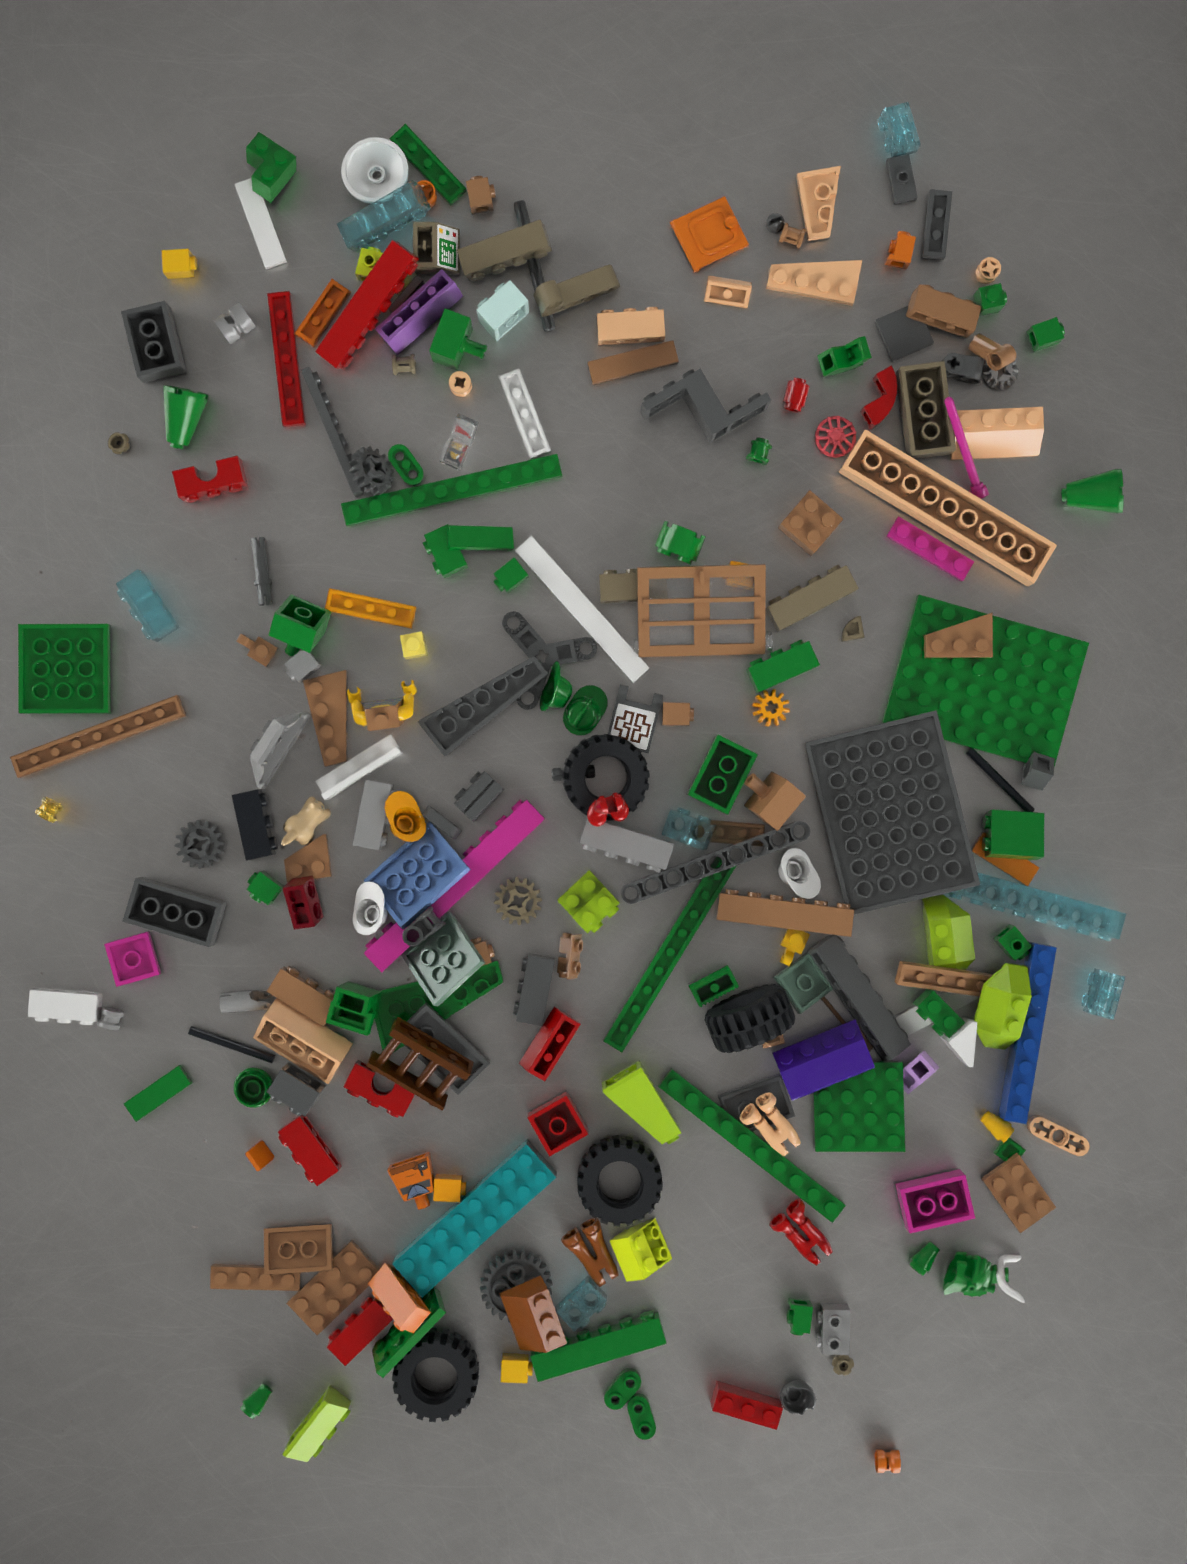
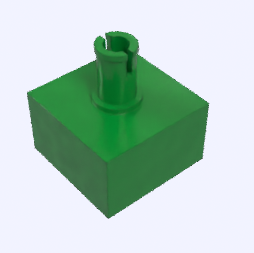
M444 309L429 349L433 362L458 371L464 352L481 359L484 358L487 345L470 340L473 331L470 317Z
M290 594L274 613L268 635L287 643L285 653L289 656L296 655L299 649L310 653L325 634L332 611Z

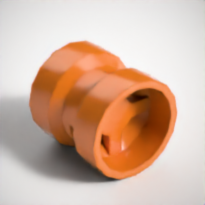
M427 180L417 182L413 189L416 204L424 210L433 208L437 202L434 185Z
M876 1449V1473H884L885 1471L900 1473L901 1459L899 1450L885 1452L883 1449Z

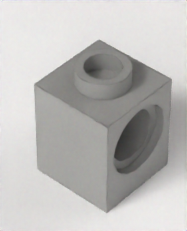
M303 650L284 663L288 668L285 672L290 679L301 683L322 667L311 652L308 653Z

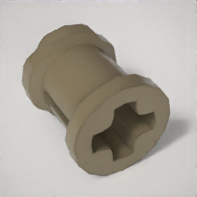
M415 354L405 357L392 355L393 375L405 372L416 374Z

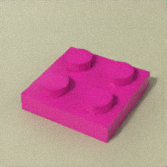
M149 931L104 944L116 987L161 974Z

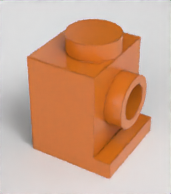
M905 231L897 232L896 239L890 242L888 250L890 254L886 259L885 265L907 269L911 263L916 237L911 236L910 233Z

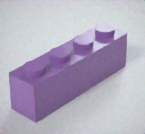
M441 269L378 325L375 330L393 352L398 355L442 316L444 309L449 310L463 295L456 283Z

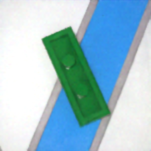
M449 525L447 527L448 549L512 551L514 549L513 527Z
M179 1065L124 1103V1106L135 1122H137L193 1082L182 1066Z

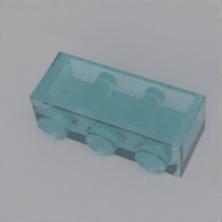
M137 569L116 583L119 589L117 594L123 602H128L131 607L129 610L130 614L136 621L139 620L143 625L141 630L148 640L152 639L158 642L180 628L143 571Z

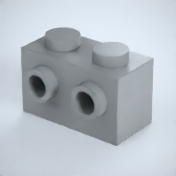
M821 1303L820 1311H817L816 1314L817 1324H820V1333H816V1346L820 1347L823 1355H849L850 1309L848 1305Z

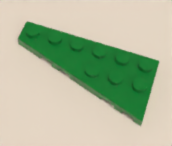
M496 960L490 964L482 965L438 1007L433 1006L418 981L379 990L382 992L375 1015V1023L382 1050L385 1049L393 1038L389 1034L397 1017L407 1021L427 1002L446 1020L454 1013L502 984L504 980L499 961ZM400 1043L394 1050V1052L404 1047L405 1045L403 1043Z

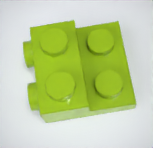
M590 870L557 899L586 933L590 931L595 933L603 925L601 920L606 916L611 918L619 910L617 905L620 903Z

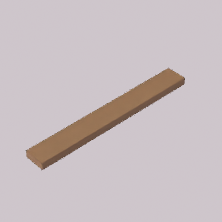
M175 695L11 756L10 759L17 778H21L185 717L186 713L179 695Z

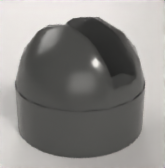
M778 213L771 214L766 222L767 229L772 233L780 232L785 223L783 216ZM780 219V221L775 222L771 225V221Z

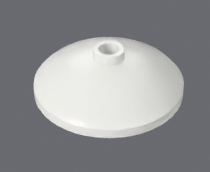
M379 137L367 138L354 144L346 153L341 167L342 179L349 193L356 199L370 204L384 203L396 197L404 188L409 172L407 159L401 148L394 142ZM376 175H381L380 179H374Z

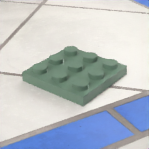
M449 911L440 918V921L446 923L424 939L420 944L410 946L401 954L433 1006L437 1007L486 963L454 914Z

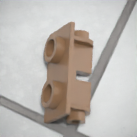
M563 933V937H560L559 953H566V957H558L557 973H559L560 978H567L568 980L578 978L581 970L579 958L583 949L582 934L572 935L571 933Z

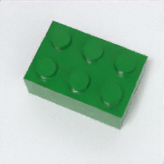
M716 735L686 795L728 815L758 754L720 735Z

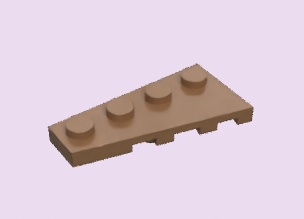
M347 670L303 680L324 766L328 767L347 762Z

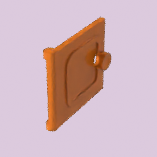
M725 196L670 222L694 273L715 261L749 246Z

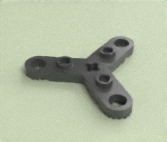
M509 612L503 618V628L529 659L533 656H538L541 650H544L545 654H549V657L545 659L546 662L542 663L548 672L556 661L562 665L589 660L597 652L596 642L589 637L546 644L519 612ZM510 617H517L520 620L518 628L510 629L508 627L507 621ZM584 642L590 643L593 647L592 652L588 655L580 652V645ZM547 676L527 691L534 695L533 703L525 705L521 701V696L517 699V703L521 708L530 710L538 704Z

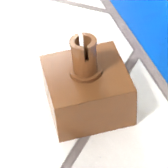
M771 772L764 781H761L753 773L747 777L744 783L754 791L744 806L762 822L777 831L806 797L791 782L774 772Z

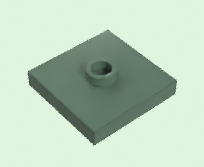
M808 952L773 977L777 984L785 989L790 1003L798 1014L803 1013L833 990Z

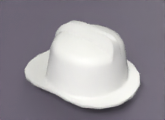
M798 848L788 849L780 861L778 868L779 877L784 883L790 885L796 895L805 899L814 898L821 888L818 873L804 851Z
M374 882L361 884L355 896L352 922L356 931L362 935L375 933L378 928L386 923L388 918V911L384 907V893L381 887Z

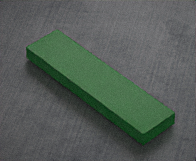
M406 123L389 138L390 141L401 148L406 159L427 181L434 185L435 190L450 206L467 191L466 187Z

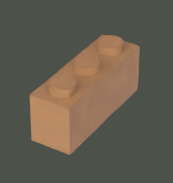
M920 284L912 292L906 317L968 338L976 329L982 306L976 305L971 300L957 298L952 293L935 290L930 285Z
M288 966V968L282 967L267 992L320 1025L325 1026L327 1024L326 1019L330 1003L335 993L328 989L326 991L318 987L319 983L311 978L304 979L299 976L300 972L291 966Z

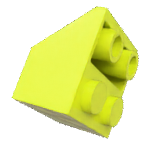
M656 1218L623 1230L609 1240L626 1282L645 1280L672 1259Z

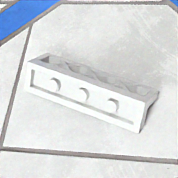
M392 734L315 782L322 791L323 799L329 800L403 754Z

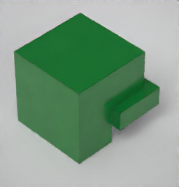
M350 981L337 986L334 998L330 1003L326 1023L366 1036L370 1035L382 991Z

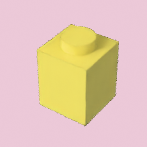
M422 631L400 635L405 659L428 656L425 636Z

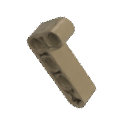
M610 264L557 284L555 280L544 282L536 288L533 297L541 316L545 317L613 292L620 287V283Z

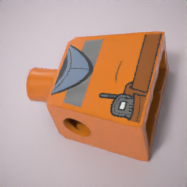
M430 1152L389 1165L388 1173L403 1201L415 1199L418 1210L430 1206L427 1194L434 1192V1173Z

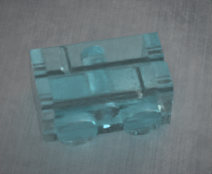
M909 102L884 108L880 118H878V125L880 131H884L886 139H884L886 152H890L891 157L916 153L921 144Z
M1094 968V972L1089 974L1087 984L1090 985L1088 994L1085 993L1082 998L1083 1011L1114 1020L1125 977Z

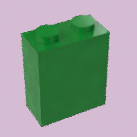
M990 810L985 813L982 819V827L986 833V837L982 840V850L985 851V857L1039 860L1044 857V813Z

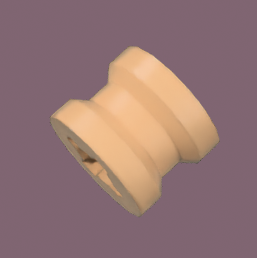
M993 257L983 259L975 271L977 280L983 284L992 283L1001 272L1000 262Z
M457 371L450 376L449 386L455 396L464 397L471 392L472 383L467 373Z

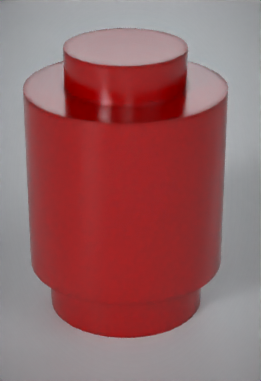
M794 377L793 381H788L783 403H785L784 409L801 412V409L805 406L810 387L806 384V380Z

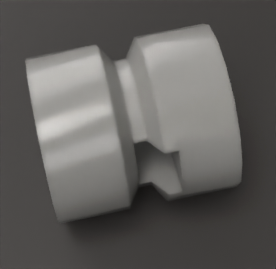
M239 302L229 309V314L223 313L214 319V322L230 345L241 338L242 332L247 334L256 328Z

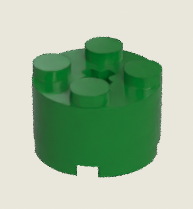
M664 521L655 544L658 547L657 552L669 557L671 553L679 555L678 560L690 565L692 561L696 562L706 536L701 535L699 539L696 532L676 524L668 527L669 522Z

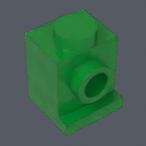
M788 1298L791 1310L787 1311V1324H790V1333L802 1336L804 1333L810 1334L813 1312L811 1301Z

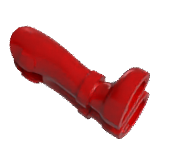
M615 792L609 797L605 798L602 795L595 800L587 812L590 824L596 827L604 825L607 814H610L615 821L621 822L625 820L629 814V807L622 795Z
M796 1199L788 1205L786 1213L798 1224V1227L806 1234L808 1239H805L797 1228L793 1227L784 1213L777 1214L770 1221L769 1226L773 1231L785 1233V1236L792 1242L800 1254L817 1266L821 1263V1260L811 1248L817 1244L827 1256L833 1253V1250L824 1234L811 1223L808 1217H805L804 1202L801 1199Z

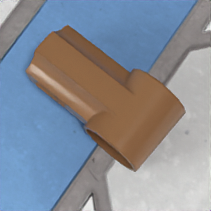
M980 333L975 335L974 339L970 342L969 350L986 360L989 368L994 371L1002 369L1016 359V351L1010 344L1000 345Z

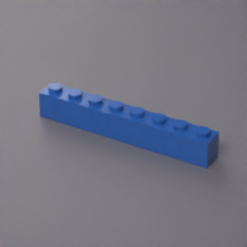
M1029 942L1032 947L1028 950L1029 954L1025 957L1024 965L1028 967L1032 997L1021 1037L1009 1049L998 1116L1005 1121L1027 1124L1057 947Z

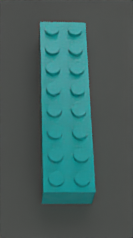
M527 1139L469 1190L466 1196L461 1198L460 1202H456L396 1255L392 1265L416 1292L423 1297L555 1180L557 1172Z

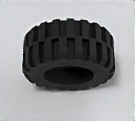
M611 734L593 735L591 738L579 742L580 744L570 751L569 757L566 758L562 774L564 789L573 805L587 816L590 805L599 798L587 788L585 782L587 767L593 760L599 757L610 756L618 759L626 770V783L619 793L627 803L629 812H634L638 808L639 802H643L645 791L649 788L648 778L650 773L647 769L646 759L642 756L641 751L626 739ZM607 814V821L614 820L610 814Z
M767 984L742 991L720 1001V1003L715 1004L707 1011L704 1020L715 1048L722 1053H732L762 1045L784 1034L786 1030H789L794 1025L795 1014L785 989L778 984Z
M617 1135L613 1136V1139H601L597 1145L594 1143L590 1147V1151L582 1157V1162L578 1168L577 1185L582 1205L590 1211V1215L593 1218H600L601 1223L606 1225L608 1222H611L616 1227H620V1223H626L627 1226H630L637 1219L640 1222L645 1219L647 1213L651 1214L655 1209L654 1205L659 1203L661 1198L660 1193L663 1188L659 1162L650 1148H646L644 1143L639 1140L637 1142L634 1141L632 1137L620 1138ZM617 1161H624L634 1165L641 1177L638 1191L633 1196L623 1200L607 1197L599 1187V1175L602 1169L608 1164Z
M431 1328L394 1366L392 1381H394V1394H398L397 1401L400 1405H406L405 1411L410 1415L413 1412L416 1413V1418L419 1420L427 1417L429 1422H436L437 1418H441L442 1422L447 1421L450 1415L456 1417L461 1414L462 1408L466 1409L470 1405L471 1398L475 1396L479 1379V1362L476 1361L477 1355L475 1350L470 1349L471 1344L467 1339L462 1341L459 1333L455 1332L454 1335L449 1334V1329L443 1328L442 1332H437V1328ZM431 1357L445 1359L453 1365L457 1372L456 1383L445 1391H430L418 1382L415 1376L417 1365Z

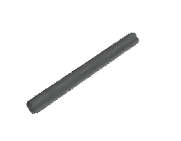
M516 201L514 209L518 226L529 224L530 219L525 201ZM534 257L528 259L527 263L535 292L536 288L545 281L540 261ZM553 314L545 317L541 316L544 331L554 330Z

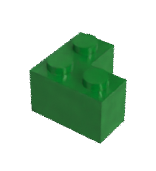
M260 132L247 145V163L257 169L252 175V191L271 203L296 173V156Z

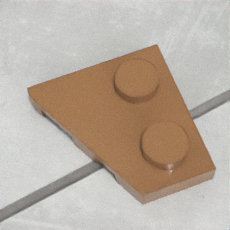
M327 834L321 835L284 860L287 882L292 878L313 876V879L332 877Z

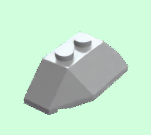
M304 711L277 717L265 724L262 730L264 735L260 740L257 739L250 749L253 751L250 759L256 786L259 789H265L310 719L311 714Z

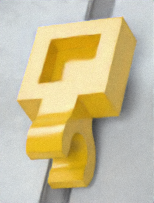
M787 929L780 944L786 948L780 962L790 966L794 953L802 954L810 934L800 930Z

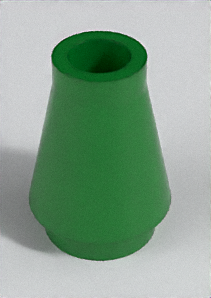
M929 1241L925 1247L910 1258L912 1261L909 1263V1266L924 1276L926 1272L929 1273L940 1249Z
M262 1383L259 1388L242 1401L243 1405L240 1409L252 1419L259 1416L270 1394L273 1392L272 1389Z

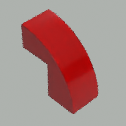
M892 365L873 377V381L882 396L865 405L860 411L870 430L877 427L885 419L896 400L897 379Z

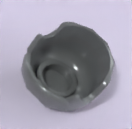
M794 1380L782 1388L780 1401L783 1408L789 1413L803 1415L807 1409L813 1410L815 1408L817 1399L813 1389L805 1381Z

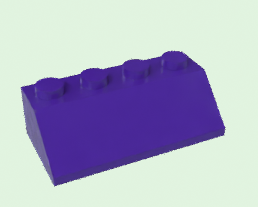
M856 1020L772 1053L792 1101L875 1068Z

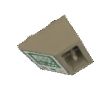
M413 222V254L419 258L416 262L418 266L414 271L415 275H435L441 269L447 275H460V260L457 249H460V229L438 222Z

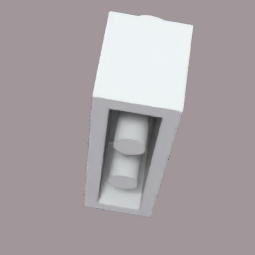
M36 987L31 989L29 993L28 1017H35V1021L41 1022L49 1021V1018L57 1019L58 1023H71V1020L80 1021L79 1024L93 1025V1022L101 1019L103 992Z

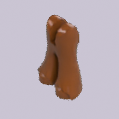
M591 1218L583 1222L580 1228L590 1242L596 1257H593L577 1227L568 1231L561 1238V1242L575 1254L592 1280L601 1287L606 1284L602 1271L600 1272L601 1269L605 1268V1271L612 1280L618 1277L619 1274L605 1244L600 1221L598 1218Z

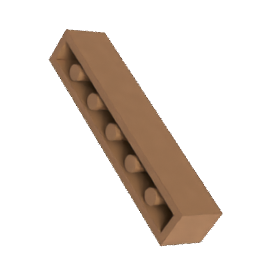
M725 889V893L721 892L719 895L717 920L847 937L852 936L855 909L850 908L851 904L837 903V907L828 906V901L814 900V904L805 903L806 899L792 897V901L783 900V896L770 894V898H763L761 893L757 892L739 895V890Z

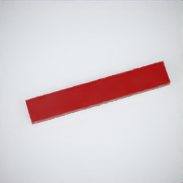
M290 291L267 293L282 426L306 425Z

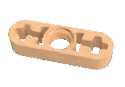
M1034 1115L1029 1118L1027 1129L1034 1136L1076 1156H1084L1089 1151V1142L1083 1136L1040 1115ZM1041 1121L1040 1124L1048 1128L1047 1133L1041 1129L1036 1131V1128L1033 1126L1034 1123ZM1056 1130H1062L1064 1133L1063 1139L1059 1142L1054 1141L1052 1138ZM1069 1138L1077 1143L1080 1141L1083 1147L1076 1149L1075 1146L1068 1143Z

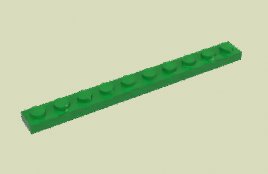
M558 454L345 502L341 503L345 524L346 526H351L562 477Z
M715 856L710 864V867L713 869L721 865V859L718 856ZM736 866L701 879L609 1029L603 1042L621 1053L624 1051Z
M671 1068L659 1083L658 1087L830 1222L833 1223L845 1208V1203L785 1156L775 1151L767 1142Z

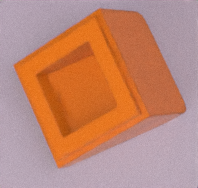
M263 1140L259 1141L245 1153L256 1171H260L274 1159L273 1153Z

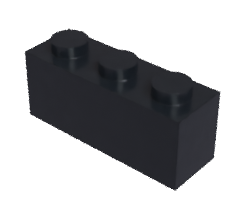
M262 789L232 795L246 861L276 854L275 850L278 849L276 837H272L270 829L273 828V821L271 815H267L266 806H268V798L266 793H263Z

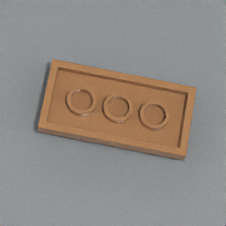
M351 1240L333 1257V1271H319L286 1304L318 1335L369 1287L368 1282L380 1268Z

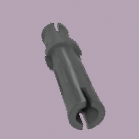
M257 537L251 538L256 576L254 586H257L258 605L264 606V596L266 597V605L273 604L270 590L272 580L269 579L265 537H259V547Z

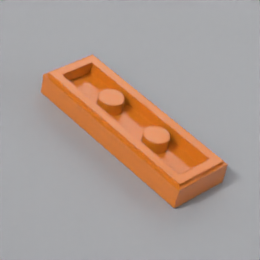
M331 279L296 330L295 335L312 347H315L350 296L351 291L334 279Z
M981 832L971 848L972 852L1025 886H1029L1039 867L1025 859L985 857V851L982 850V840L986 837V833Z

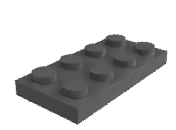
M427 1002L406 1021L474 1062L469 1078L465 1081L457 1077L450 1086L458 1095L490 1064L488 1059ZM422 1054L418 1055V1058L426 1066L430 1063V1059ZM438 1066L434 1073L441 1080H444L450 1071L442 1066Z

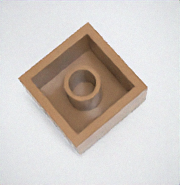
M809 490L778 528L812 556L842 522L843 518Z

